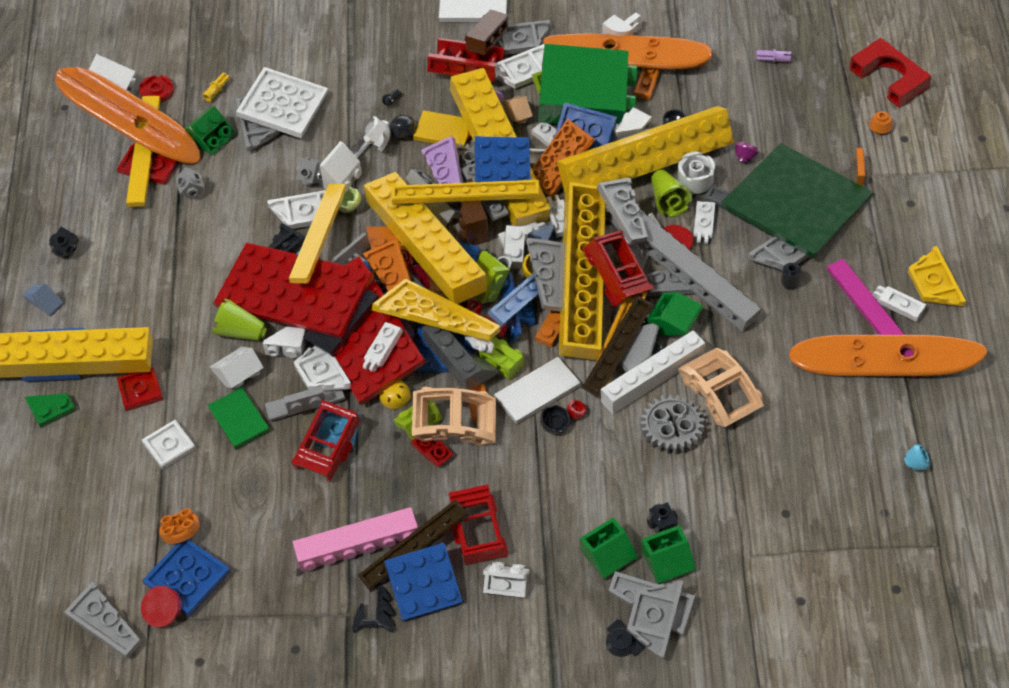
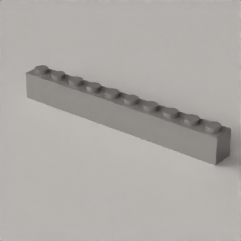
M606 205L605 219L620 231V227ZM642 210L639 211L648 238L645 242L635 243L638 247L684 285L689 287L741 332L757 320L761 309L755 302L744 296L727 279L722 278L712 267L706 265L697 255L689 251L684 244L678 242L670 233L662 229L657 222L646 216Z

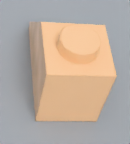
M516 96L502 101L512 122L518 121V124L527 122L529 117H532L527 96Z

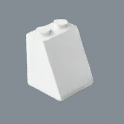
M96 54L89 68L90 71L107 78L128 91L129 87H133L136 80L133 78L134 70Z

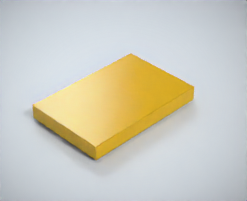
M423 110L413 136L414 140L435 144L452 136L455 138L456 147H459V143L462 144V147H465L469 137L468 128L463 117Z

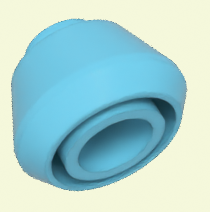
M915 444L906 452L904 461L908 468H912L914 471L927 470L929 468L930 459L922 445Z

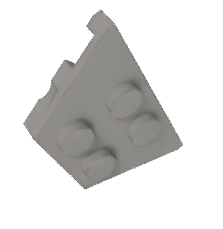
M550 20L508 25V30L495 45L505 47V55L522 53L540 46L549 30Z
M236 98L237 109L242 103L240 98ZM240 118L247 152L279 135L278 130Z
M775 236L748 254L749 260L783 270V266L787 263L799 264L809 257V255Z
M682 580L673 584H659L652 588L637 589L627 626V631L662 660L665 658L684 584Z

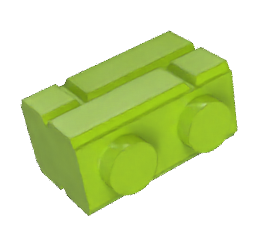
M493 337L491 339L494 344L492 353L479 351L480 358L497 369L502 376L511 380L523 368L524 356L518 349L513 350L510 348L505 340Z

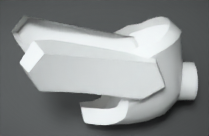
M376 116L368 118L364 125L363 136L350 151L358 158L370 144L378 146L377 150L382 152L390 138L389 122L381 121Z

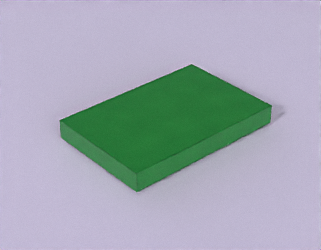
M242 387L208 405V409L235 450L270 432L269 427Z

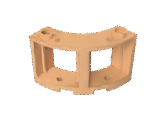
M715 348L678 368L684 385L691 388L696 394L701 393L705 397L704 403L716 425L726 427L764 406L761 392L755 388L746 372L726 350L723 351ZM720 368L726 370L708 381L703 379L706 375ZM736 380L746 394L749 403L727 414L714 391Z
M423 387L421 390L413 391V437L426 442L447 440L448 436L460 437V441L469 442L477 446L495 443L496 398L488 395V392ZM450 400V425L428 426L429 401ZM462 401L477 405V429L461 426Z

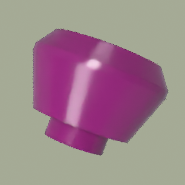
M738 142L735 144V156L738 157V161L743 163L752 161L759 153L757 147L748 143Z

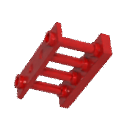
M438 38L437 54L429 53L427 56V72L455 76L484 68L489 80L494 82L496 79V63L504 60L505 47L492 46L485 55L466 50V42Z

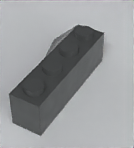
M430 325L422 327L424 342L464 389L471 390L499 373L493 366L461 345L449 330Z

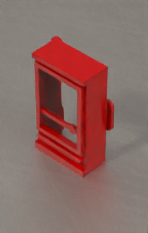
M622 230L595 237L583 248V253L589 264L595 265L607 287L605 293L614 307L620 305L628 297L644 292L649 293L654 289L653 285H650L645 277L646 275L622 234ZM612 243L623 267L617 269L614 267L603 245ZM625 270L630 278L622 280L618 271Z
M321 400V405L295 457L291 461L295 470H299L301 467L323 475L326 481L331 482L340 462L346 461L353 447L350 441L361 421L358 414ZM328 412L348 419L336 445L333 442L329 443L315 437ZM313 440L325 444L329 448H334L331 456L328 457L310 450L309 448Z
M488 484L449 492L450 503L456 499L463 509L487 504L489 512L471 515L463 521L467 522L470 519L490 515L497 540L467 547L461 523L452 529L455 543L460 544L464 564L469 565L501 557L506 558L508 550L505 539L501 537L495 514L497 513L494 496L490 494Z

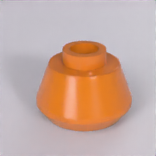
M880 111L875 113L870 119L869 127L877 134H886L893 129V121L890 114Z

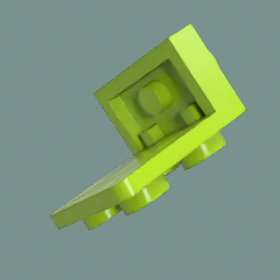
M482 251L477 264L486 274L487 291L479 294L477 300L481 303L494 302L499 296L510 269L487 251Z

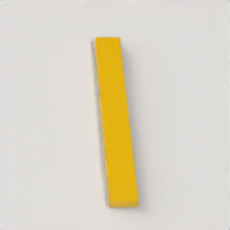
M142 96L144 102L159 110L160 96ZM145 121L138 122L139 129H144L145 125L148 126ZM136 142L126 199L127 207L145 206L153 151Z
M539 180L392 186L391 195L392 204L540 198Z
M346 184L327 185L289 276L290 283H309L346 192Z

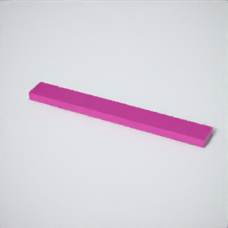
M844 259L827 266V271L878 335H904ZM904 348L900 351L904 357H911L913 355V351L909 348Z

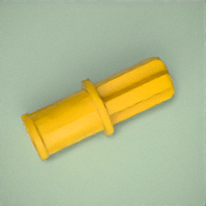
M223 72L215 82L212 81L209 88L202 94L203 99L211 102L218 93L222 92V87L230 77Z

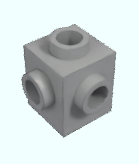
M309 157L301 158L300 164L296 168V179L301 180L302 184L309 186L319 183L322 179L320 170L322 161Z
M185 167L175 178L179 193L185 197L195 199L205 188L201 173Z

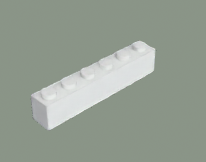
M694 331L689 332L601 388V403L612 415L679 373V367L702 356L705 353V342Z

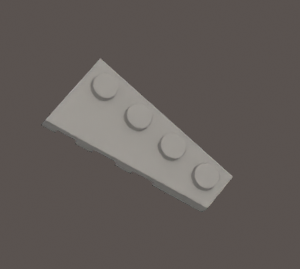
M625 178L599 183L597 189L618 226L623 231L629 245L645 242L648 235L643 219L639 215V205L636 204L634 199L636 195L631 188V179Z
M615 571L608 591L611 595L633 607L637 589L652 588L658 584ZM681 592L672 631L682 637L695 601L694 595Z
M93 582L64 611L68 618L127 659L141 644L137 635L120 617L119 613L111 606Z

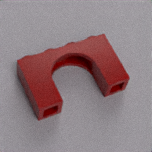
M881 37L851 57L849 70L861 79L872 71L883 67L895 69L903 76L889 86L887 99L898 108H901L929 88L931 75Z

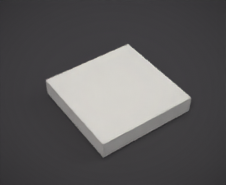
M176 420L142 439L143 445L162 470L196 450L195 445Z

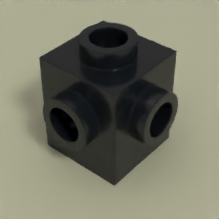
M61 226L57 233H53L49 239L51 252L58 257L64 256L68 258L77 249V243L79 242L77 235Z
M668 502L656 504L649 509L647 523L650 529H654L655 533H659L678 526V516L675 509H671Z

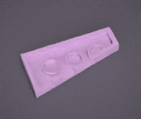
M447 137L421 150L439 184L463 183L454 137Z

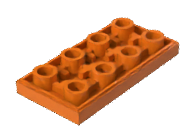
M569 119L565 121L532 168L536 179L539 180L541 190L548 196H551V198H554V195L557 194L563 185L557 161L587 151L595 140Z

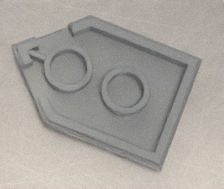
M648 324L640 327L619 362L626 373L651 357L659 330L658 325Z

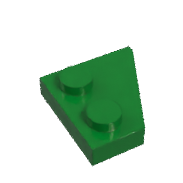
M67 393L25 397L40 428L76 411Z

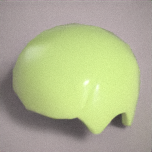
M349 187V191L345 192L338 210L343 213L355 210L361 202L360 192Z

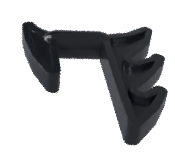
M378 586L376 619H363L364 604L361 603L354 617L353 633H356L360 628L376 627L384 628L391 633L393 632L391 621L386 615L388 614L393 617V611L386 603V601L390 602V597L382 586Z

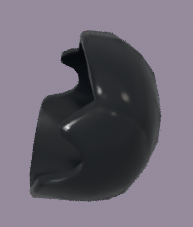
M404 114L395 117L390 123L391 136L395 138L409 137L415 134V129L417 128L416 121L411 116Z
M557 404L545 406L540 415V424L546 432L559 434L567 430L570 424V415L565 408Z

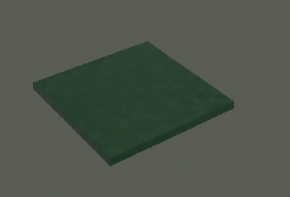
M780 143L721 201L720 207L814 258L870 199L873 191Z

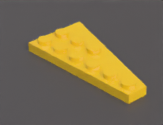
M406 278L372 304L373 311L487 341L495 337L500 332L501 327Z

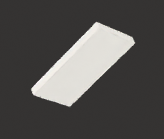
M440 0L439 22H479L490 9L506 14L507 0Z
M556 357L495 393L494 398H496L497 402L517 425L542 410L545 406L552 404L580 387V382L560 358Z

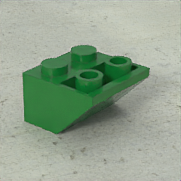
M215 106L207 108L184 128L193 137L197 146L210 155H213L236 134Z
M679 292L663 293L646 320L649 324L659 326L657 336L684 335L690 331L703 306Z
M614 517L580 538V551L604 580L613 575L615 571L618 572L638 559L625 530Z
M680 525L641 540V552L658 585L696 571L688 540Z

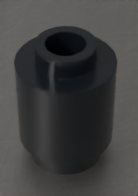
M787 263L783 266L781 283L788 290H793L800 284L802 269L798 264Z

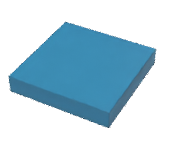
M328 412L316 434V438L329 443L333 442L336 445L348 419ZM358 427L350 441L353 444V450L355 447ZM315 441V447L329 448V446Z

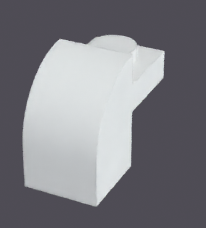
M634 13L623 21L616 15H613L602 23V34L616 36L634 35V32L640 29L641 16Z

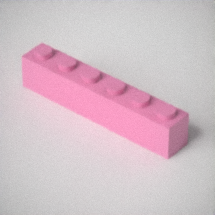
M409 507L292 542L300 571H311L322 565H332L336 561L352 559L357 555L369 554L384 547H393L413 533L418 527L412 508Z

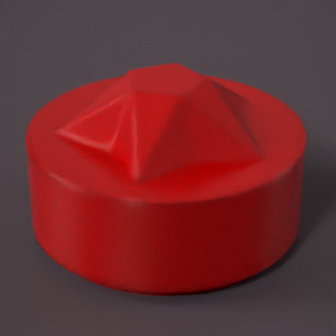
M571 400L566 407L567 412L573 419H582L587 411L586 406L578 400Z

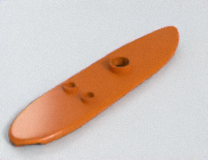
M587 33L553 35L543 40V44L607 49L605 46L612 44L615 47L611 49L629 51L628 65H637V68L687 69L697 67L698 64L712 58V52L707 46L681 38Z
M80 67L60 68L55 73L56 84L65 97L82 110L126 137L159 155L178 162L196 164L200 161V151L195 140L180 124L112 81ZM145 121L148 126H144V129L136 127L137 123Z
M828 335L810 338L797 343L791 348L789 359L795 365L802 368V370L829 376H937L958 373L977 365L986 356L987 349L984 345L971 340L936 335ZM904 348H909L913 351V355L911 357H904L900 351Z

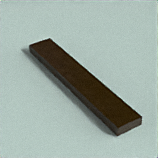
M638 295L636 296L581 387L582 389L597 398L600 396L601 388L606 386L653 304Z
M455 499L358 574V577L367 589L372 592L389 579L384 560L430 547L469 517V515Z

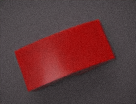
M414 438L411 441V445L438 468L453 456V453L440 440L423 442Z

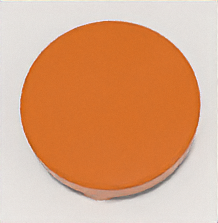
M186 508L172 516H164L160 520L162 525L160 526L159 534L162 540L168 544L181 543L196 534L199 530L200 522L197 515L192 513L191 509Z

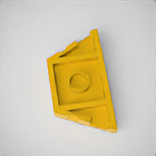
M934 246L930 253L923 255L918 262L908 268V274L922 301L965 306L966 300L937 246Z

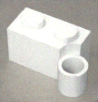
M506 225L503 256L497 260L507 264L509 269H521L525 227Z

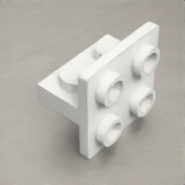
M492 562V565H488L483 570V575H485L483 593L525 598L529 569H525V565L513 564L512 567L504 566L502 562Z

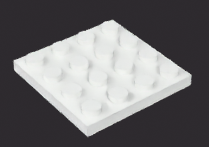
M264 67L237 109L236 117L302 138L328 94V88Z

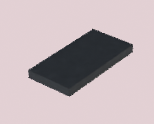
M366 289L342 339L308 331L304 336L305 340L333 357L370 312L372 304L380 299L379 296Z

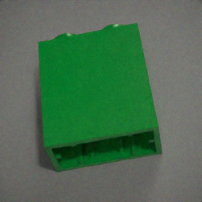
M544 43L538 122L558 124L564 103H569L616 116L615 124H620L625 113H629L633 107L635 108V95H627V86L635 87L637 65H628L629 51Z

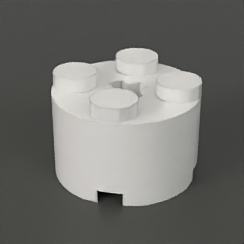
M691 152L684 155L682 160L679 161L678 181L689 189L691 195L706 192L713 185L715 171L713 159L708 155L707 157L702 155L700 152Z

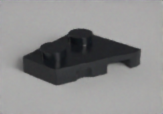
M282 223L279 226V234L274 236L272 244L269 245V248L294 253L302 247L305 237Z

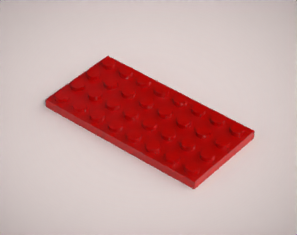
M246 242L213 304L219 308L222 302L225 303L224 299L226 298L255 317L342 339L374 274L372 271L318 259L309 283H290L289 276L299 254Z
M360 256L346 264V266L368 270ZM373 278L368 290L381 298L384 294ZM372 309L334 354L337 362L351 382L350 389L361 406L426 363L400 319L396 316L373 311ZM387 322L400 327L404 332L384 365L378 367L375 372L364 369V356L384 323Z

